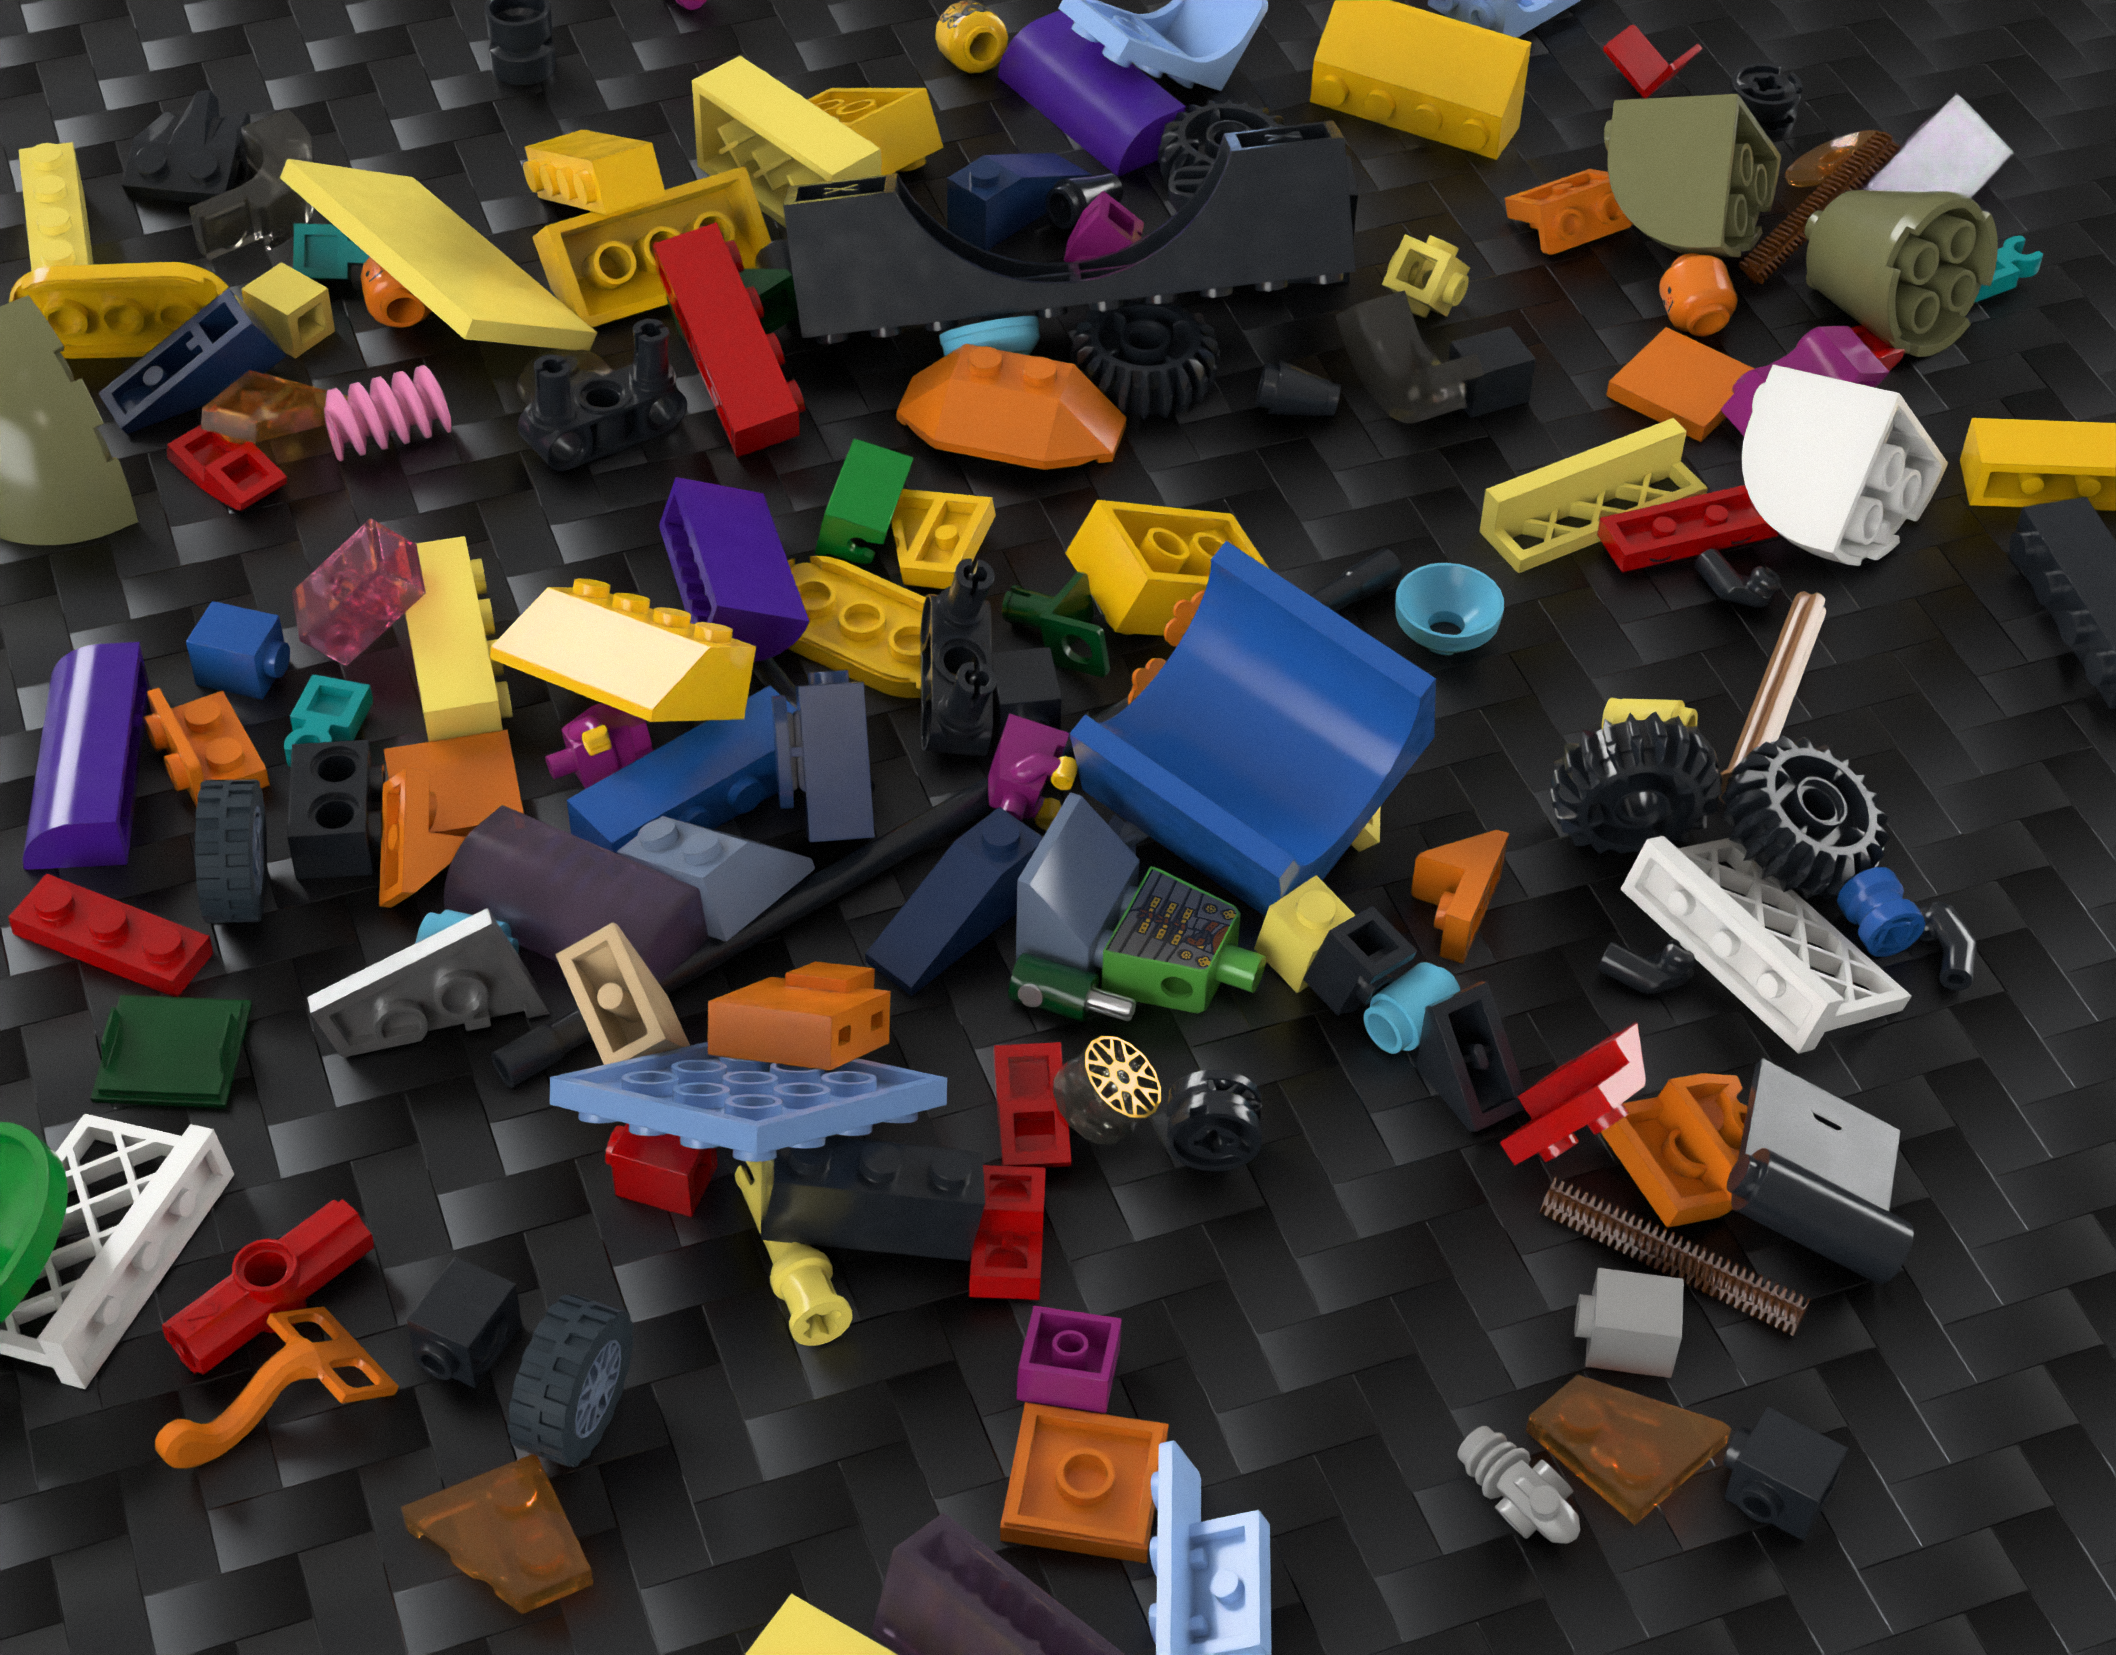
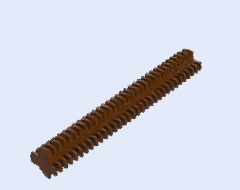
M1878 131L1875 134L1873 133L1850 158H1847L1824 183H1821L1820 187L1818 186L1799 207L1791 212L1790 216L1788 215L1769 236H1766L1761 241L1760 245L1758 244L1739 263V269L1747 273V276L1754 284L1757 281L1763 284L1764 279H1768V275L1772 276V270L1776 272L1777 267H1781V262L1785 263V258L1789 259L1790 254L1793 255L1794 250L1797 251L1799 249L1798 245L1802 246L1803 242H1807L1805 226L1815 211H1824L1836 197L1845 192L1858 190V188L1861 189L1863 187L1862 184L1865 185L1867 180H1871V176H1875V172H1879V167L1883 168L1884 164H1887L1888 160L1892 159V155L1895 156L1896 151H1900V146L1892 141V135L1886 132L1879 133Z
M1558 1176L1554 1178L1539 1213H1545V1216L1552 1217L1555 1221L1560 1220V1223L1563 1225L1568 1224V1227L1576 1228V1231L1583 1232L1586 1236L1591 1235L1592 1239H1599V1242L1607 1243V1246L1611 1248L1615 1246V1250H1623V1254H1631L1630 1257L1633 1259L1639 1257L1638 1261L1646 1262V1265L1654 1266V1269L1662 1270L1664 1274L1670 1273V1276L1673 1278L1684 1279L1687 1285H1694V1288L1697 1290L1702 1288L1703 1293L1707 1294L1710 1292V1296L1714 1298L1718 1296V1300H1726V1304H1734L1736 1309L1742 1308L1744 1313L1750 1312L1751 1316H1758V1319L1761 1321L1767 1318L1766 1323L1772 1325L1775 1322L1774 1327L1777 1329L1783 1326L1782 1331L1788 1333L1791 1330L1790 1335L1794 1336L1811 1298H1808L1803 1305V1294H1800L1795 1301L1796 1291L1792 1290L1789 1296L1786 1297L1787 1286H1784L1781 1292L1778 1293L1780 1283L1776 1282L1773 1288L1770 1289V1278L1767 1279L1764 1285L1761 1284L1762 1274L1759 1275L1756 1281H1753L1755 1271L1752 1270L1749 1276L1745 1277L1747 1267L1744 1266L1741 1272L1737 1273L1739 1263L1736 1262L1730 1270V1259H1727L1724 1266H1722V1255L1714 1262V1251L1710 1253L1708 1258L1705 1257L1707 1251L1705 1247L1700 1254H1697L1699 1244L1696 1243L1693 1249L1689 1250L1691 1240L1688 1239L1683 1247L1681 1246L1683 1236H1680L1676 1243H1674V1232L1666 1239V1228L1658 1235V1224L1650 1231L1651 1221H1648L1643 1228L1641 1227L1643 1217H1640L1635 1224V1213L1627 1220L1628 1210L1625 1209L1622 1215L1618 1216L1620 1206L1617 1205L1612 1213L1610 1212L1612 1202H1609L1604 1209L1602 1208L1604 1198H1601L1596 1205L1594 1203L1597 1195L1594 1194L1590 1201H1587L1589 1191L1586 1190L1581 1198L1579 1197L1581 1187H1578L1573 1194L1571 1193L1572 1183L1564 1190L1566 1180L1563 1179L1559 1186H1556Z

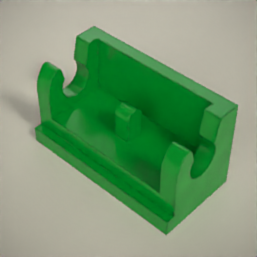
M853 438L824 513L815 554L819 556L830 554L852 562L871 563L875 552L867 547L856 546L851 541V538H861L869 543H884L914 457Z

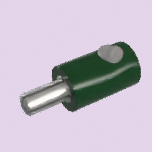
M1022 953L1019 956L1010 979L1008 990L1010 1000L1083 1022L1087 1020L1091 1010L1129 1021L1133 1017L1136 1008L1134 999L1098 989L1099 976L1097 974L1027 953Z

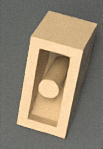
M612 922L555 954L604 1065L690 1046L667 994L617 924Z

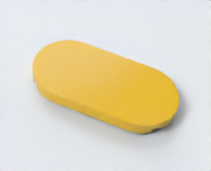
M180 262L49 266L35 269L19 278L12 287L9 303L29 295L62 342L64 351L60 353L65 359L143 357L229 288V286L217 275L204 268Z
M810 556V563H799L796 565L795 558L788 560L810 621L802 636L788 649L834 671L848 670L849 678L858 682H864L865 685L882 693L903 698H920V629L926 597L837 558Z

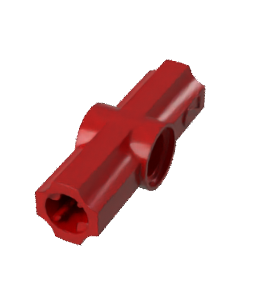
M342 1199L339 1202L332 1200L279 1240L269 1238L256 1240L244 1246L235 1256L231 1275L162 1324L166 1340L173 1347L179 1359L194 1374L200 1372L204 1375L260 1332H275L266 1323L270 1313L306 1309V1298L375 1248L372 1233L367 1229L358 1212L345 1200Z

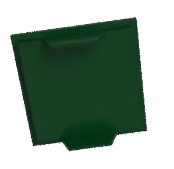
M120 995L117 1007H111L102 1037V1060L91 1094V1102L226 1108L252 1008V1001Z

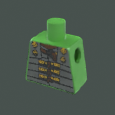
M1150 866L1103 950L1101 989L1132 998L1136 1002L1198 1014L1207 1010L1221 982L1254 993L1263 976L1266 956L1238 947L1241 913L1236 906L1161 869Z

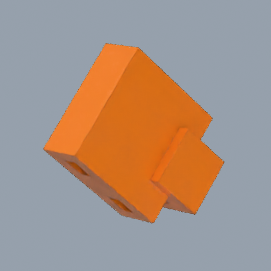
M817 961L787 972L785 978L768 977L708 1001L707 1055L833 1070L889 1043L890 991L874 989L875 968Z

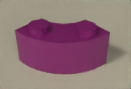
M1849 326L1816 327L1806 333L1800 339L1796 348L1785 357L1770 365L1755 368L1743 374L1733 385L1732 392L1734 394L1720 410L1745 437V432L1753 412L1752 403L1755 392L1762 383L1766 382L1773 365L1874 388L1890 372Z

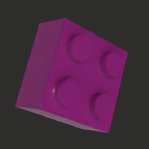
M1033 1306L1018 1366L1017 1401L1106 1414L1120 1351L1122 1318Z

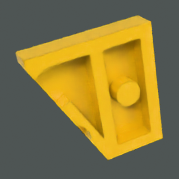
M903 489L891 521L903 584L935 589H946L951 586L958 563L964 559H972L973 562L996 516L992 497Z

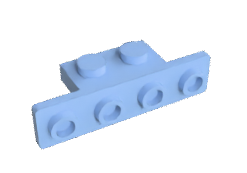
M1176 1441L1160 1443L1158 1471L1154 1472L1151 1476V1493L1154 1505L1158 1511V1536L1152 1537L1150 1541V1559L1157 1577V1603L1151 1604L1149 1608V1626L1152 1638L1156 1644V1655H1271L1270 1524L1259 1510L1201 1522V1476L1199 1471Z

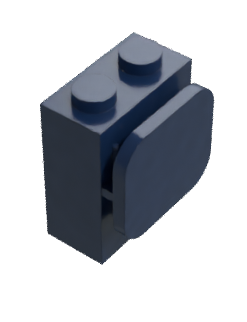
M848 670L808 673L809 685L795 686L797 710L793 714L787 712L786 695L771 696L780 809L794 808L793 791L799 787L803 790L806 837L809 842L875 838L864 682H849Z

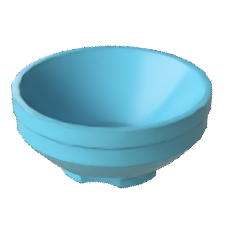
M1037 316L1002 318L955 328L940 334L939 339L945 356L964 344L981 347L988 346L997 350L1029 355L1040 338V324Z
M1454 563L1429 564L1415 569L1401 580L1396 590V618L1405 634L1416 643L1436 654L1453 655V653L1477 648L1488 642L1496 634L1503 617L1504 598L1500 588L1491 578L1472 567ZM1438 622H1449L1458 626L1462 632L1458 635L1441 634L1432 631L1430 626Z

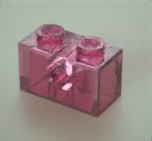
M370 518L292 591L299 641L346 666L351 663L426 593L417 545Z

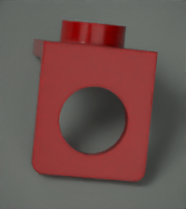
M1635 25L1627 27L1603 47L1604 53L1644 99H1647L1670 81L1703 49L1697 43L1669 65Z

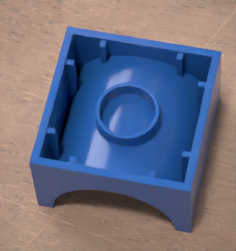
M1225 541L1211 559L1209 580L1196 614L1174 652L1154 679L1125 709L1114 717L1097 723L1085 714L1070 732L1082 790L1126 821L1137 826L1142 832L1266 917L1269 906L1315 875L1323 881L1433 740L1436 678L1228 541Z

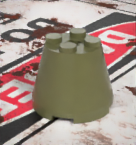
M1851 190L1836 197L1824 211H1815L1805 226V237L1809 241L1806 256L1807 285L1822 293L1885 344L1895 349H1905V353L1916 357L1931 356L1943 351L1967 330L1971 323L1966 318V315L1972 307L1981 285L1991 286L1994 277L1998 239L1991 213L1982 211L1979 205L1970 197L1955 192Z

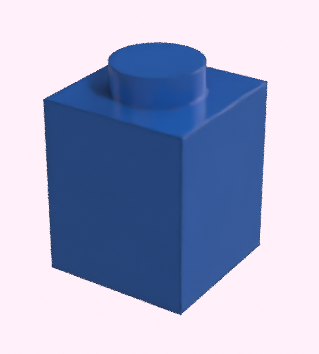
M215 601L210 603L186 640L196 685L263 700L275 679L281 678L285 674L290 660V647L288 643L284 642L280 617L278 615Z

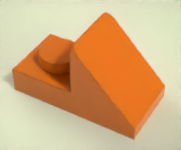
M405 767L383 783L379 907L392 908L413 895L475 842L474 838L429 832L437 812L436 795L430 792V770Z
M1493 830L1426 850L1416 857L1411 895L1416 899L1438 905L1434 928L1443 930L1440 957L1464 964L1502 876L1509 833Z

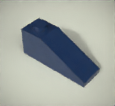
M1055 153L983 155L947 178V229L967 242L988 251L1047 213L1045 205L1046 196L1057 181L1068 178L1092 176V174Z
M227 288L98 394L120 429L129 434L241 392L287 355L265 322L236 294Z
M998 807L955 840L865 953V962L913 996L1017 913V880L1043 837L1004 809Z

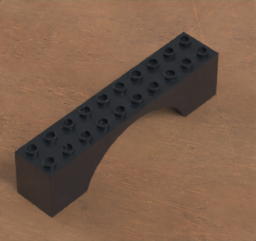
M1333 120L1225 133L1217 156L1206 177L1191 198L1175 215L1158 229L1133 244L1096 258L1075 262H1028L1003 257L983 250L961 239L930 216L909 193L897 173L789 186L783 204L802 338L815 337L818 344L845 341L849 338L848 333L870 330L872 337H889L903 333V326L924 323L926 330L939 331L957 327L958 319L980 317V322L1013 317V313L1035 310V316L1055 317L1068 313V306L1090 304V310L1093 311L1113 310L1122 307L1124 299L1144 297L1147 304H1164L1176 301L1178 299L1177 293L1200 291L1201 297H1221L1232 294V286L1255 284V290L1272 291L1286 288L1290 279L1310 277V283L1330 284L1342 281L1343 273L1356 272L1345 140Z

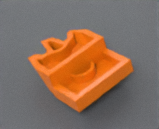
M1701 1073L1669 1079L1658 1097L1623 1103L1629 1114L1601 1131V1134L1666 1228L1719 1218L1733 1209L1731 1206L1732 1193L1727 1191V1180L1733 1166L1738 1161L1748 1107L1737 1099L1738 1094L1743 1089L1738 1076Z

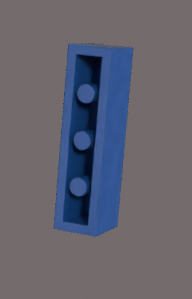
M768 686L748 697L744 719L708 720L567 799L572 843L617 886L628 880L617 851L635 838L639 830L647 823L665 816L715 829L734 817L751 811L760 802L776 794L778 788L771 696L780 694L771 686ZM786 700L787 712L793 714L797 709Z

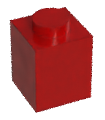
M627 1123L625 1126L617 1125L609 1138L605 1154L606 1164L612 1166L615 1196L688 1217L693 1216L718 1166L716 1147L707 1149L685 1147L680 1144V1136L672 1134L659 1136L632 1134L629 1132V1124Z

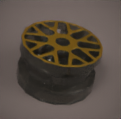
M1101 1036L1085 1046L1081 1055L1065 1063L1054 1078L1053 1094L1059 1111L1076 1132L1097 1144L1112 1145L1124 1139L1134 1130L1137 1123L1152 1116L1161 1102V1086L1154 1068L1138 1049L1118 1037Z

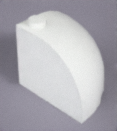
M1777 365L1772 366L1766 382L1762 383L1755 392L1752 403L1753 412L1745 432L1742 449V471L1745 486L1751 501L1763 519L1792 544L1814 555L1855 566H1861L1862 559L1865 558L1879 560L1900 543L1899 536L1894 534L1906 519L1917 521L1920 518L1948 465V462L1900 393Z

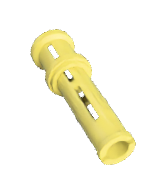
M746 1161L754 1180H750L746 1168L740 1165L735 1172V1181L742 1190L761 1235L762 1161ZM763 1240L773 1263L770 1285L775 1295L779 1299L785 1300L790 1311L789 1330L792 1337L799 1344L816 1346L830 1342L842 1335L853 1319L852 1310L845 1298L836 1294L831 1282L833 1269L829 1258L818 1249L812 1248L811 1245L798 1242L786 1243Z

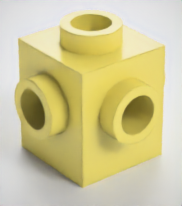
M1405 234L1398 250L1393 254L1389 262L1387 274L1382 285L1400 296L1397 306L1426 319L1429 311L1432 310L1447 317L1452 306H1457L1467 291L1469 284L1467 274L1470 267L1455 257L1459 249L1452 244L1429 235L1425 243Z

